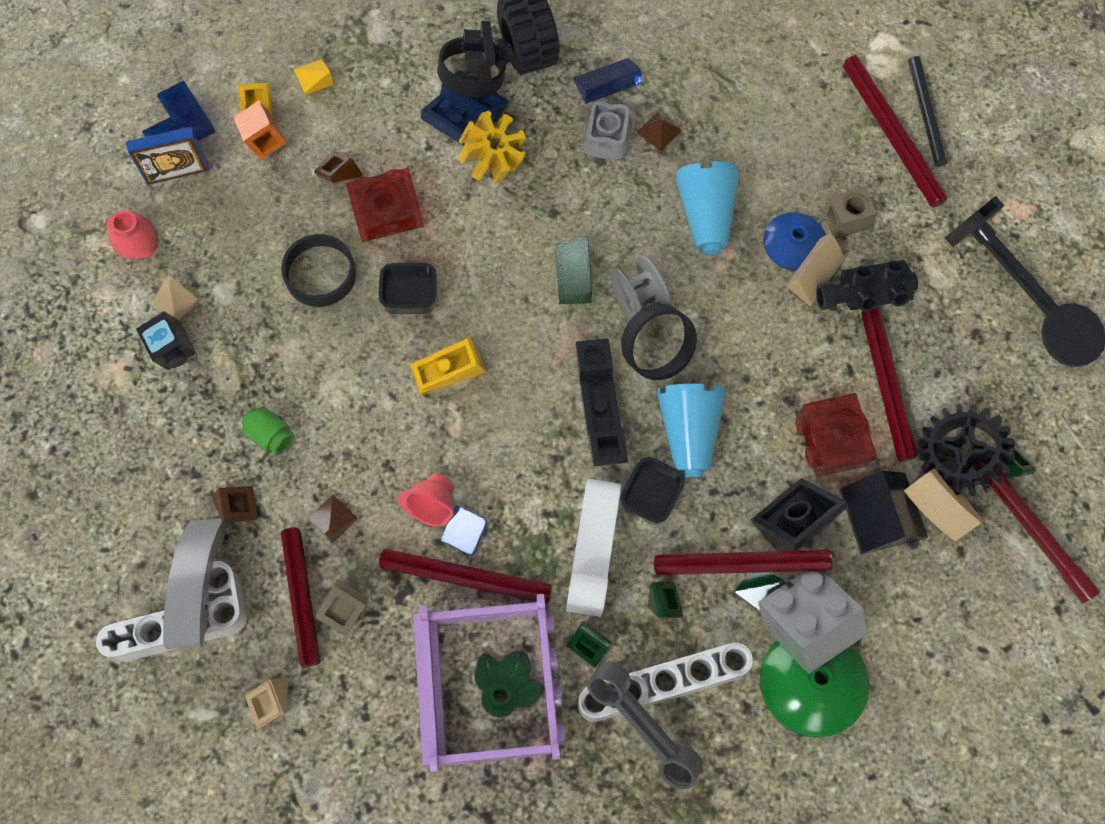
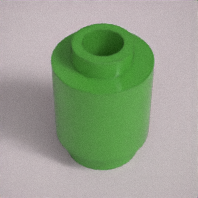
M264 406L257 409L252 408L242 419V433L267 453L282 454L294 439V433L290 431V426Z

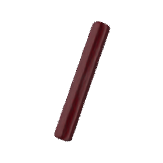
M291 527L281 531V540L299 664L302 667H313L320 664V655L303 542L299 528Z

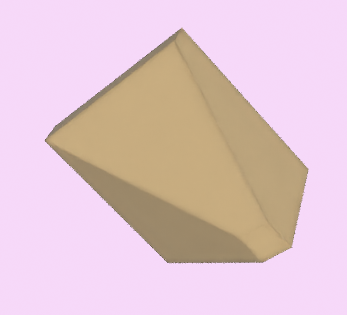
M168 275L164 279L151 307L159 313L165 311L181 322L199 300Z
M286 677L270 679L245 694L257 729L264 727L287 713L288 681Z

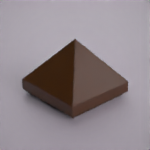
M657 112L638 130L639 135L660 151L681 132L678 126L660 112Z

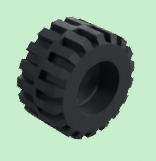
M498 0L497 20L502 40L507 41L513 47L514 56L510 62L514 69L520 75H524L556 65L560 52L559 38L555 20L547 0Z

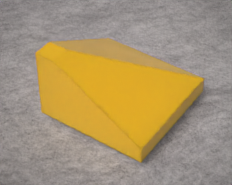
M322 59L294 69V73L305 96L334 85L331 73Z
M270 83L238 84L241 112L257 101H260L269 113L273 115Z

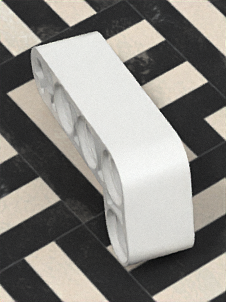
M587 478L566 611L602 616L621 490L620 483Z
M222 561L213 562L204 606L209 613L204 642L235 634L241 631L247 622V610L241 579L227 563ZM222 573H228L227 583L221 588H214L216 577ZM234 607L235 614L233 618L227 623H221L220 615L224 609ZM164 611L103 627L96 637L98 651L115 661L128 662L174 650L166 649L163 646ZM161 626L162 632L160 637L154 642H149V632L154 627ZM119 637L126 639V641L119 643ZM118 644V650L114 649L113 646Z

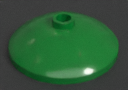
M776 641L769 648L763 659L760 670V689L768 710L781 725L802 736L824 738L843 732L861 716L869 695V678L864 661L853 645L808 674ZM816 672H820L825 676L826 681L824 685L816 683L814 679Z

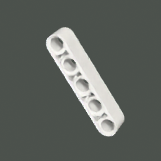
M730 643L628 674L631 678V684L635 685L639 690V699L637 701L644 708L737 680L750 670L753 657L749 648L744 644ZM727 653H734L740 657L742 661L741 670H731L726 665L725 656ZM699 663L705 666L708 671L707 680L698 681L693 678L690 672L691 665ZM661 673L668 674L674 682L673 690L667 692L660 690L655 683L656 675ZM606 680L604 681V682H605L607 685H609L610 687L616 688V687H615L612 683H610L609 681H606ZM585 687L581 692L578 700V711L584 719L596 722L621 715L615 706L606 705L603 711L599 713L590 712L584 702L585 698L590 695L588 688Z

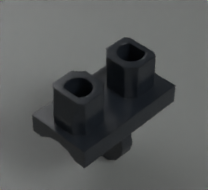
M481 21L480 30L464 29L462 50L466 51L464 58L465 73L481 74L483 84H491L490 68L493 65L504 67L514 56L513 47L510 43L501 39L493 42L491 21Z

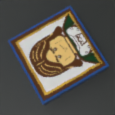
M192 127L126 142L128 153L147 185L210 171L208 161Z

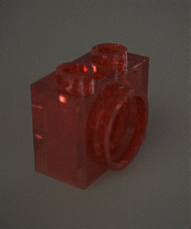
M408 168L401 170L392 169L385 174L373 177H360L353 182L346 183L362 242L424 227L421 209ZM384 206H391L390 209L381 210Z
M856 393L803 404L795 418V425L799 436L804 437L807 446L805 449L806 462L810 468L814 469L816 478L867 467L877 457L869 433V423L862 412ZM833 429L842 431L846 436V440L838 439L834 435Z

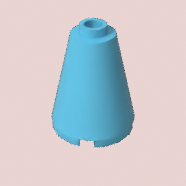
M713 161L711 162L712 168L702 169L701 163H695L682 167L676 172V184L695 247L698 250H702L704 255L720 254L722 249L726 248L729 243L740 177L738 166L730 162Z
M704 384L667 385L666 390L658 388L657 397L674 467L682 471L684 478H702L703 471H710L726 398L725 387L714 385V391H705Z

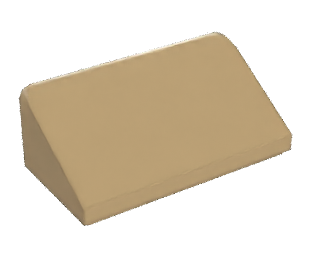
M831 233L819 239L786 284L809 306L816 300L817 285L828 283L845 260L835 237Z

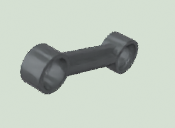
M614 662L599 664L587 684L590 695L597 702L606 706H615L662 760L659 771L662 778L669 785L678 789L691 788L703 766L701 757L688 746L675 745L628 691L631 685V678L622 666ZM603 680L609 681L616 688L610 687ZM676 764L683 766L686 770L678 767Z

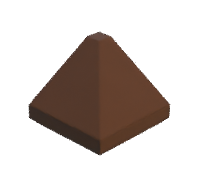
M334 152L314 171L316 176L332 183L359 178L362 175V172L352 158L338 152Z
M253 486L218 488L212 495L213 503L223 523L258 519Z
M332 495L308 520L333 543L357 520V517Z

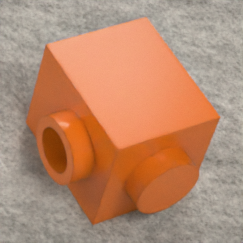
M257 101L233 117L243 141L260 160L287 143L277 121L260 101Z

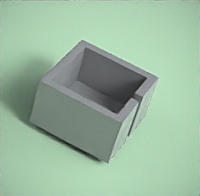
M804 571L790 580L791 588L788 589L783 585L758 602L764 628L808 674L867 635L863 608L824 571Z

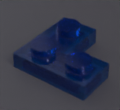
M184 80L156 94L169 118L142 131L143 135L147 137L192 127L198 141L215 133L213 125Z

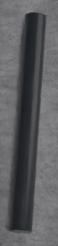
M914 56L908 60L933 161L936 167H941L947 164V158L921 59L919 56Z

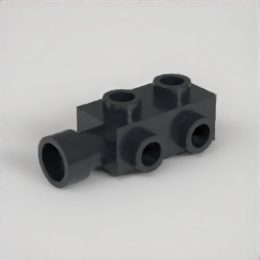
M905 260L859 266L841 270L840 284L834 285L832 282L818 284L816 287V299L821 310L836 308L837 304L846 303L850 311L861 309L863 312H870L877 306L891 303L896 307H900L908 303L909 300H913L914 292L918 289V278L916 273L910 270Z

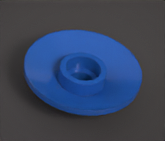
M792 212L779 215L768 224L764 233L763 243L767 255L774 263L782 268L796 271L819 239L826 236L822 226L812 217ZM793 234L800 235L802 239L795 238Z

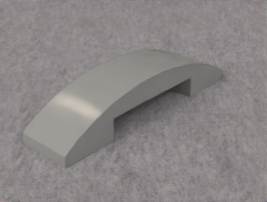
M221 519L191 520L180 537L170 569L165 598L163 646L166 649L203 647L209 613L204 606L215 552L222 551L227 522L223 523Z

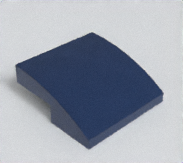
M460 70L455 73V75L463 79L477 81ZM442 84L440 95L422 109L421 119L459 143V139L470 121L475 125L482 112L490 111L492 113L490 117L494 125L508 106L509 100L496 92L485 97H466L454 93Z

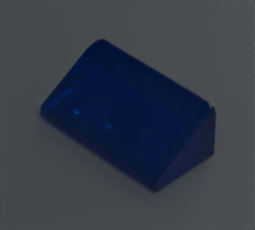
M626 58L573 77V81L585 104L641 84L642 71L633 61Z

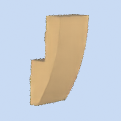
M935 468L904 490L923 514L954 541H957L984 522L961 493L956 496Z

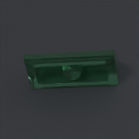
M581 236L556 244L559 304L591 303L592 282L589 237Z

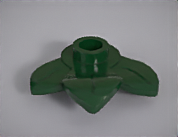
M511 652L503 657L500 662L486 653L479 657L474 671V681L483 691L481 703L489 715L498 718L506 717L516 708L531 707L540 699L544 685L539 681L529 679L531 663L526 652ZM496 693H502L507 699L503 702H498L493 696Z

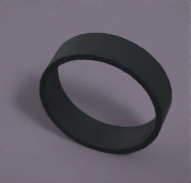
M463 37L452 39L442 46L439 53L437 73L440 81L449 90L462 96L479 98L494 94L501 88L506 65L504 67L495 65L499 70V74L492 78L491 84L463 79L453 74L444 64L447 58L466 52L462 50Z
M313 234L297 240L288 248L281 264L282 277L290 294L297 301L312 307H325L339 302L351 291L356 279V268L350 250L341 240L330 235ZM326 246L342 252L350 262L349 273L345 281L334 291L324 295H307L299 292L289 283L288 275L291 264L305 250Z
M667 304L650 305L637 312L625 327L621 341L622 354L628 365L644 378L665 380L675 376L688 365L696 349L697 333L692 321L675 307ZM664 314L678 315L684 325V341L678 354L668 364L657 369L647 370L637 367L633 356V347L642 327L657 316Z

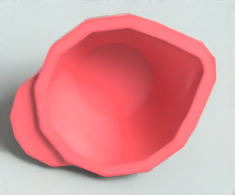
M126 210L119 211L108 219L106 226L109 231L108 239L115 253L124 258L137 259L147 258L155 252L157 232L149 219Z
M433 474L428 480H421L413 485L410 490L402 491L397 501L401 509L419 522L432 527L444 526L453 517L454 503L452 493L454 485L445 476Z

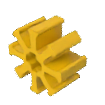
M486 111L481 113L475 125L470 121L464 130L459 143H465L458 158L462 165L467 161L478 159L479 162L471 173V177L478 181L481 180L490 167L493 175L492 182L497 183L501 182L509 171L513 173L523 160L525 152H520L518 149L526 140V136L523 130L511 135L505 134L513 121V118L507 114L502 116L494 128L490 117L492 113Z

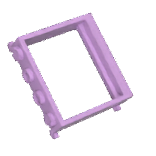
M536 594L537 602L430 613H428V605H420V614H413L422 762L425 768L430 767L431 773L438 772V766L552 755V760L560 759L559 745H565V732L563 722H556L555 707H562L559 684H552L551 670H557L558 663L556 647L549 648L548 634L554 633L552 611L545 612L544 594ZM538 616L550 745L446 755L438 626Z

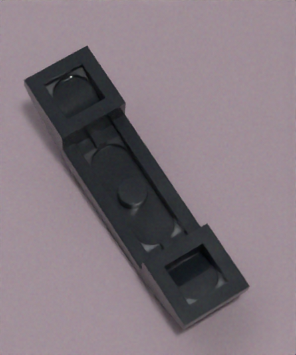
M609 338L577 341L575 345L581 398L593 467L628 463L624 431L621 429L614 386Z

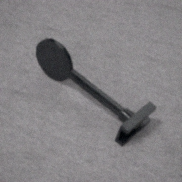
M997 196L993 197L944 237L954 247L970 236H973L980 245L983 244L1046 315L1043 320L1041 335L1045 348L1055 360L1070 367H1082L1099 358L1105 347V330L1098 316L1089 308L1076 303L1058 306L995 235L997 232L989 225V222L1005 206Z

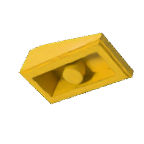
M470 337L410 364L420 394L435 391L487 372L479 348Z

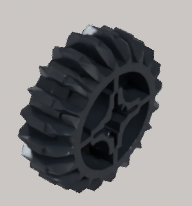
M973 403L969 406L968 412H963L961 404L955 406L956 413L950 414L947 408H943L942 414L944 418L940 420L938 417L932 416L930 421L934 428L923 426L922 432L928 438H920L917 441L918 446L924 449L917 453L919 460L926 461L921 465L923 473H928L935 468L949 487L952 484L954 485L956 495L963 492V487H968L969 494L975 496V486L981 485L982 489L988 492L990 491L988 483L990 479L998 485L1001 484L1002 478L997 472L1009 474L1011 467L1006 462L1015 460V453L1009 450L1015 447V441L1012 438H1006L1011 434L1010 427L1001 426L1003 421L1000 415L989 419L991 412L987 407L980 414H977V407ZM962 427L961 432L957 436L944 437L950 431ZM975 428L989 434L994 440L996 448L987 447V443L975 439ZM969 438L972 452L969 451V454L964 455L962 460L959 448L963 449L962 446L967 445ZM937 452H944L945 456L956 460V472L948 470L938 461ZM988 459H991L984 468L969 473L974 463L987 462Z

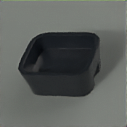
M391 263L386 264L380 270L379 301L388 313L429 314L433 311L437 295L436 269L431 264Z
M652 457L642 458L636 464L622 491L620 500L624 510L631 515L644 519L645 522L651 525H658L664 522L669 517L684 487V476L676 468Z

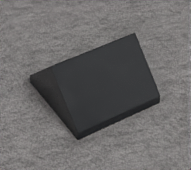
M882 470L839 489L842 499L848 503L849 507L846 509L861 555L928 538L918 507L904 492L910 486L906 473Z
M801 478L751 520L777 551L801 550L832 524L849 506L847 501Z

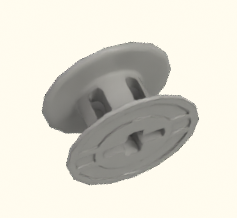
M645 255L637 258L638 275L631 279H628L617 268L612 269L610 272L615 296L629 321L637 312L652 304L672 306L667 286L660 272Z

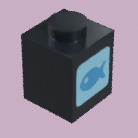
M165 311L136 328L151 360L167 370L183 365L187 358L196 353L181 322Z

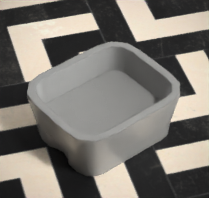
M596 101L592 104L586 119L582 143L583 151L587 155L612 160H620L626 156L632 127L628 106L624 104L611 105L604 101Z

